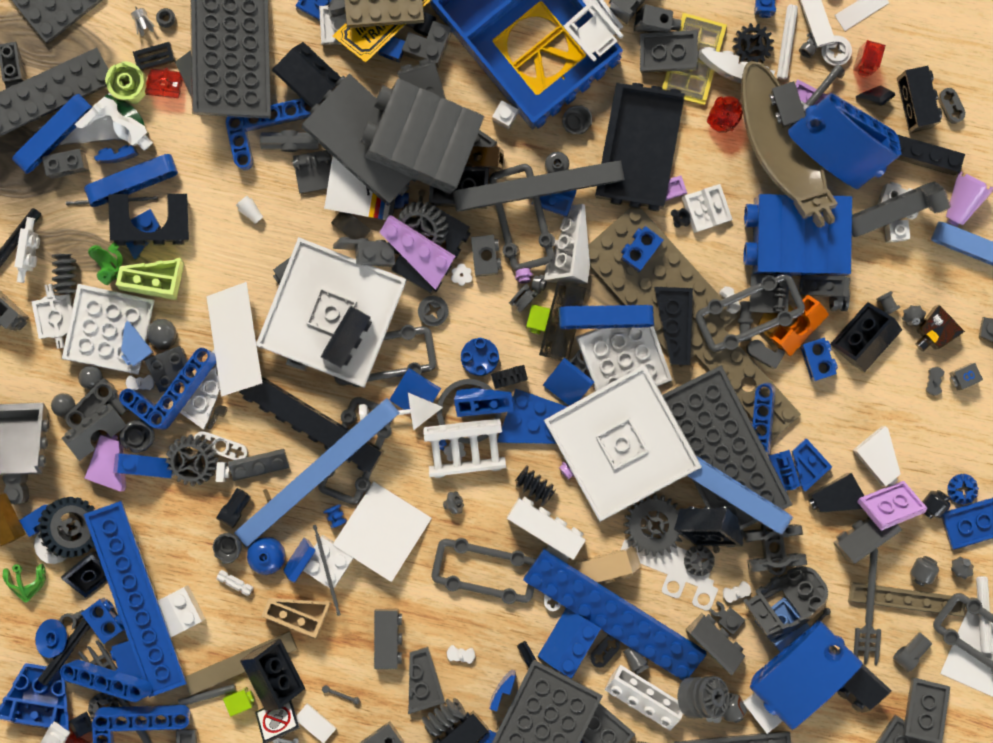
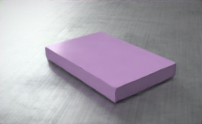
M905 481L863 496L858 500L859 505L881 531L926 513L928 509Z

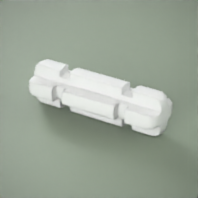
M223 570L217 575L216 579L218 581L225 582L226 585L238 592L242 591L241 593L249 596L253 590L251 585L244 584L242 580L232 575L229 576Z

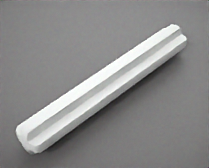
M788 5L786 10L777 79L780 80L788 78L798 10L796 5Z
M979 576L976 578L977 597L982 603V607L990 612L988 578L986 576ZM979 614L981 652L991 653L993 651L991 622Z

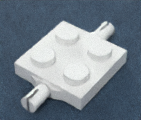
M27 217L25 228L20 229L14 265L18 270L16 282L25 283L26 272H33V267L35 268L37 264L35 253L36 249L39 248L40 238L38 237L39 234L33 230L35 218Z
M53 284L44 285L47 296L41 300L31 302L39 339L55 338L57 349L64 348L63 336L67 335L73 302L71 294L54 295Z

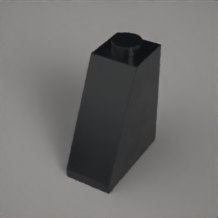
M846 473L808 494L810 498L808 502L811 508L817 510V512L863 509L859 505L858 500L864 494L852 473Z

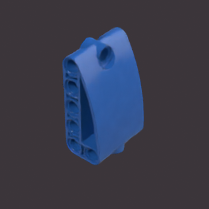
M832 93L817 105L809 106L805 110V118H801L788 130L792 140L812 159L855 189L861 188L874 176L877 178L881 177L886 172L887 166L901 155L899 137L893 129Z
M818 621L758 670L752 677L750 689L763 701L764 707L770 714L777 715L793 730L828 701L860 669L863 663L845 646L843 638L835 636L822 621ZM831 646H838L840 649L834 650Z

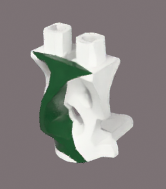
M110 93L97 102L75 124L78 128L83 129L91 122L109 115L112 117L115 133L121 139L133 146L138 144L144 151L153 144L146 136L149 132L137 110L127 102L115 99Z

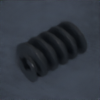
M526 465L515 480L517 481L516 487L519 488L523 485L522 492L530 490L529 497L536 494L535 501L537 502L542 499L541 506H544L556 489L553 491L554 485L552 483L546 486L547 479L540 482V474L534 477V470L528 473L529 466Z

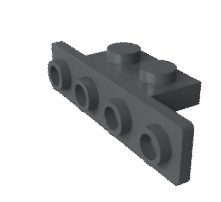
M341 237L333 244V249L355 250L356 265L393 267L395 265L394 254H400L385 240L368 241L366 238L353 240L350 237Z

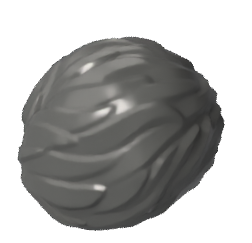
M143 420L131 421L120 431L119 439L123 448L130 449L133 453L147 450L155 440L153 427Z

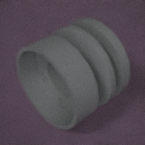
M705 676L684 679L679 686L677 699L679 708L686 717L719 718L727 711L730 696L726 683L720 677Z

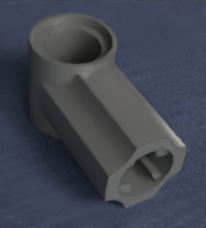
M918 632L906 646L901 647L895 653L893 659L907 672H910L917 666L919 658L928 650L932 643L922 633Z

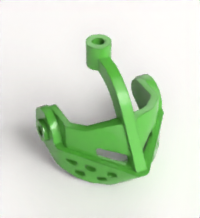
M115 242L108 247V250L116 254L117 259L98 245H94L88 250L89 256L102 268L98 271L97 278L105 285H109L117 279L119 267L122 266L123 262L122 254L118 249L119 246Z
M18 564L12 567L13 571L16 572L18 587L13 584L8 568L3 569L4 582L26 603L44 585L46 579L44 564H39L36 567V579L33 583L26 586L23 585L21 579L22 567Z

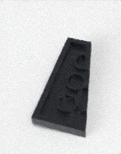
M654 287L670 365H690L693 288Z

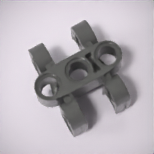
M763 523L761 524V529L744 531L745 542L762 541L764 555L763 558L747 560L749 571L768 570L774 575H782L787 565H807L806 554H786L783 538L803 535L802 525H788L783 534L773 529L767 531V526ZM772 542H776L778 545V549L775 552L769 550V545ZM772 567H780V569L773 571Z

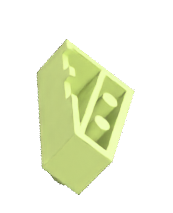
M176 258L170 261L120 266L116 286L120 291L177 300L184 263L181 258Z

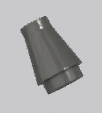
M629 647L623 651L631 671L636 675L649 668L648 661L635 650Z

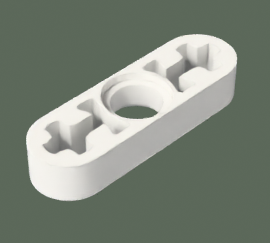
M205 431L198 432L194 436L195 439L197 435H200V437L206 435L205 439L212 441V437L215 438L212 442L213 447L211 451L216 450L217 455L232 460L248 456L247 447L235 441ZM218 441L226 443V449L223 452H219L216 449ZM230 443L233 444L231 447L233 449L241 447L244 455L239 456V458L236 457L237 454L234 452H230V455H227L230 450Z

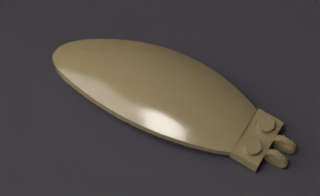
M748 62L744 67L741 80L742 111L748 138L757 159L771 180L794 201L793 204L802 218L812 216L813 222L818 228L824 226L825 221L827 224L834 223L835 216L832 214L831 209L836 208L838 203L829 189H827L823 167L803 151L789 136L788 130L793 125L783 128L782 123L778 124L775 113L778 111L776 105L772 106L769 95L772 94V88L781 86L780 83L762 63Z

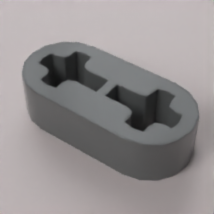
M952 88L942 90L938 95V101L947 120L954 124L959 123L964 119L966 112L957 92ZM946 94L952 95V98H950V102L948 99H944V96ZM954 111H959L960 115L958 116V119L957 117H952V113H954Z

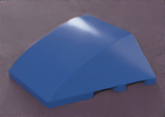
M25 663L13 682L12 688L2 700L0 720L49 729L50 725L55 721L69 731L65 680L60 675V669L50 683L45 686L38 681V678L47 666Z

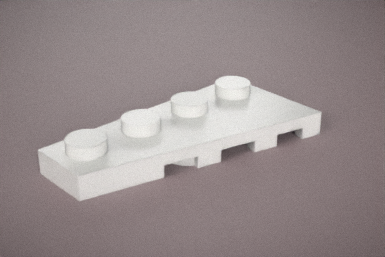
M107 115L91 122L83 129L76 127L59 145L123 139L117 136L113 127L112 117Z
M216 363L180 412L203 430L206 428L220 393Z

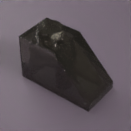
M339 212L331 222V224L353 240L368 239L373 233L350 213Z

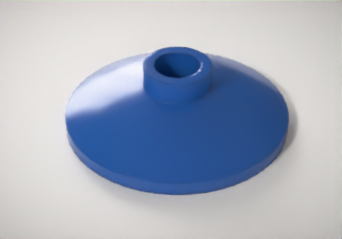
M48 619L39 626L36 632L35 643L37 650L46 658H54L61 654L67 642L66 629L59 620Z

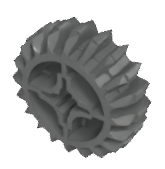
M422 200L417 203L414 201L410 205H406L399 214V221L423 236L433 235L434 237L426 238L439 246L445 241L449 231L446 229L449 223L444 222L446 216H441L442 210L437 211L435 209L436 205L431 207L429 201L425 204ZM413 215H419L420 217H415V218H413V217H411V216H413Z
M190 434L188 438L183 435L180 439H176L174 444L169 446L170 450L166 453L169 458L166 459V463L171 465L167 467V470H173L171 477L177 475V482L184 480V485H187L189 481L191 486H195L196 482L198 485H202L204 481L207 482L215 474L214 470L217 467L215 463L218 461V458L214 457L217 451H211L213 444L207 445V439L201 441L200 435H197L195 439L193 434ZM179 452H180V454H181L180 456H181V458H182V460H183V463H182V464H180V461H179ZM202 456H204L205 459V468L203 467L204 464L201 461ZM197 457L193 462L187 464L190 459Z

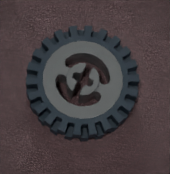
M79 497L61 498L53 501L42 511V516L38 519L40 524L37 526V531H40L38 537L42 539L43 542L41 544L47 547L46 550L48 552H53V555L61 556L62 558L81 556L95 546L83 515L95 509L93 505H89L88 501H83ZM66 513L73 514L80 522L77 519L72 521L73 518L62 521L61 517ZM70 524V527H72L73 530L68 531L69 528L66 527V525ZM58 530L61 535L67 534L66 536L68 537L77 534L78 538L74 541H66L59 535Z

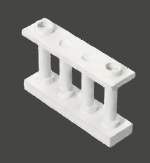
M500 418L424 427L425 442H431L434 465L429 466V477L442 478L445 475L484 470L499 471L502 468H506L505 457H499L496 436L502 432ZM487 434L490 442L491 459L480 460L477 437ZM460 437L470 438L472 461L461 462L458 443ZM440 440H450L453 463L442 464L439 447Z

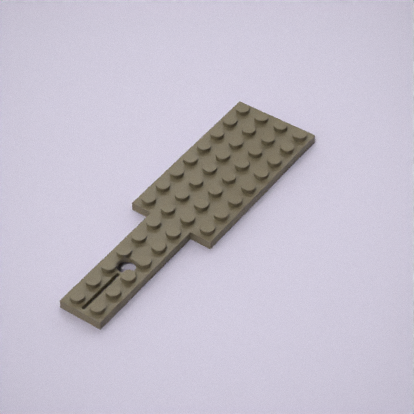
M630 207L588 245L590 267L624 305L653 306L654 329L660 345L666 352L667 347L654 287L693 288L691 358L696 355L709 371L722 365L745 411L752 419L756 388L766 382L771 383L775 387V413H773L771 440L777 437L801 415L739 345L733 350L726 348L719 352H713L708 348L697 324L696 313L700 309L707 307L711 300H722V297L641 208ZM646 226L664 240L641 271L638 272L621 259L623 256L621 251L627 243L629 245L633 243L635 239L632 236L638 228L642 230ZM646 235L642 236V243L650 245L651 238ZM631 251L630 258L637 261L640 259V254L637 251ZM727 306L723 307L722 312L719 314L710 313L703 316L715 344L724 341V338L729 335L724 328L738 317L736 313H729ZM745 377H751L755 381V388L751 392H746L741 388V381ZM762 387L761 394L768 397L770 395L769 388ZM760 406V414L767 416L768 409L765 406ZM759 425V427L765 433H767L766 427L763 425Z

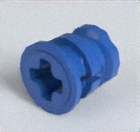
M341 504L323 511L324 514L328 515L327 520L331 522V529L347 522L343 518V511L339 509Z

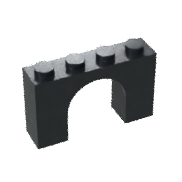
M108 194L110 243L115 242L118 246H126V243H134V246H144L145 242H153L155 246L165 245V242H173V245H184V242H188L187 194H167V222L161 229L155 232L140 231L132 224L129 217L128 194Z
M442 211L440 215L446 216L444 222L449 223L446 228L449 230L445 239L446 250L455 255V259H457L462 250L459 248L462 242L466 243L471 235L469 232L470 226ZM401 254L391 269L392 272L430 294L433 291L437 292L442 284L440 282L439 286L434 289ZM450 265L449 269L447 270V272H446V274H445L446 276H447V274L449 273V271H450V269H451V267H452L451 265Z

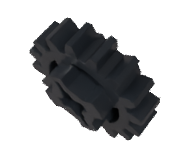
M750 23L748 29L742 26V32H736L737 37L733 38L732 41L736 44L733 45L732 50H737L735 55L741 56L740 62H743L745 59L747 62H758L759 60L761 63H764V57L769 58L771 56L769 52L773 51L774 47L770 45L774 43V39H769L772 33L765 32L767 27L760 29V24L753 27L752 23ZM758 39L756 45L749 50L751 43ZM741 43L744 45V51L741 48Z

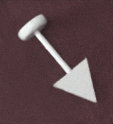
M408 393L410 409L398 410L400 412L398 415L411 414L413 430H415L443 407ZM366 404L359 405L361 421L369 414Z

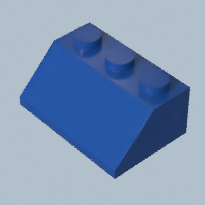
M565 608L538 657L572 679L601 627Z

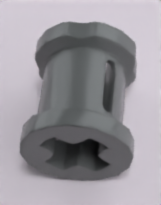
M892 291L876 298L877 301H880L887 314L901 308L893 299Z

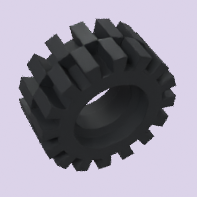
M524 365L491 374L495 389L528 380Z

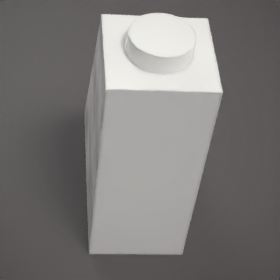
M881 426L852 451L881 486H892L898 481L897 477L901 473L889 429L886 426Z

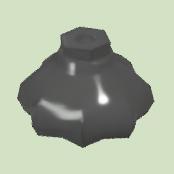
M910 305L909 308L903 310L902 320L908 326H918L924 322L926 311L920 305Z
M457 491L449 492L446 501L443 502V507L450 510L452 514L462 513L464 507L463 499Z
M958 557L952 560L951 571L955 573L956 577L967 579L969 576H973L974 566L969 559Z

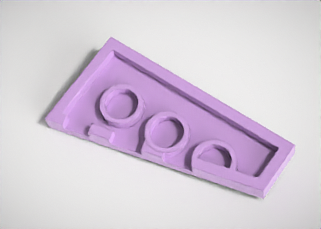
M392 215L388 216L379 232L434 289L439 286L456 257Z

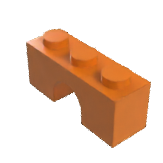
M808 294L803 299L805 311L797 318V321L790 327L779 325L769 335L774 344L790 357L829 316L823 305Z

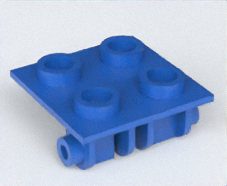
M790 450L770 455V460L786 491L800 487Z

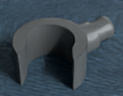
M82 609L74 614L66 613L60 617L59 621L64 624L66 617L72 618L73 630L77 627L78 620L81 619V613L84 610Z

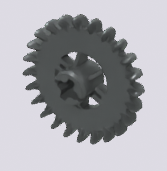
M656 493L652 499L650 496H647L646 501L642 499L639 501L640 504L634 503V509L628 508L627 510L631 515H625L624 517L629 522L623 523L624 526L629 527V529L624 531L625 534H630L627 541L634 540L632 547L639 545L638 552L645 549L646 556L652 551L653 557L656 556L657 551L663 556L664 549L671 553L670 546L677 548L675 541L682 542L679 538L681 534L674 530L680 510H676L678 503L671 505L672 498L664 501L665 496L661 495L660 499H658ZM657 511V514L651 517L648 512ZM659 513H663L668 519V521L663 522V520L659 518ZM642 518L646 520V526L641 527ZM650 520L654 522L659 521L658 527L664 534H662L658 529H651L653 525L651 524ZM666 523L669 524L667 532L664 530V524ZM641 529H647L651 533L650 538L646 537ZM654 534L661 536L659 539H652Z

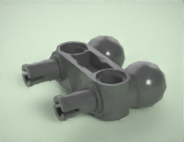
M86 366L79 372L78 380L80 385L90 391L77 404H75L73 397L66 393L56 395L51 402L53 413L58 417H63L71 428H76L80 425L73 421L74 414H79L83 420L95 414L99 407L108 403L120 415H123L128 410L120 402L117 396L118 391L114 385L103 378L101 371L95 366ZM102 386L109 389V394L106 397L100 394ZM95 431L90 440L95 443L102 434L99 431Z

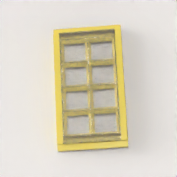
M682 13L679 31H698V52L704 49V47H712L716 49L715 51L720 52L727 25ZM698 57V70L667 71L662 90H681V93L685 94L684 100L705 106L714 71Z

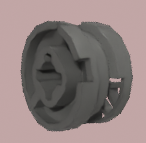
M527 284L509 302L511 306L517 308L516 311L519 313L537 295L535 291L529 289L530 286ZM525 291V293L516 302L517 298Z
M850 290L848 297H829L831 311H837V309L841 311L848 310Z

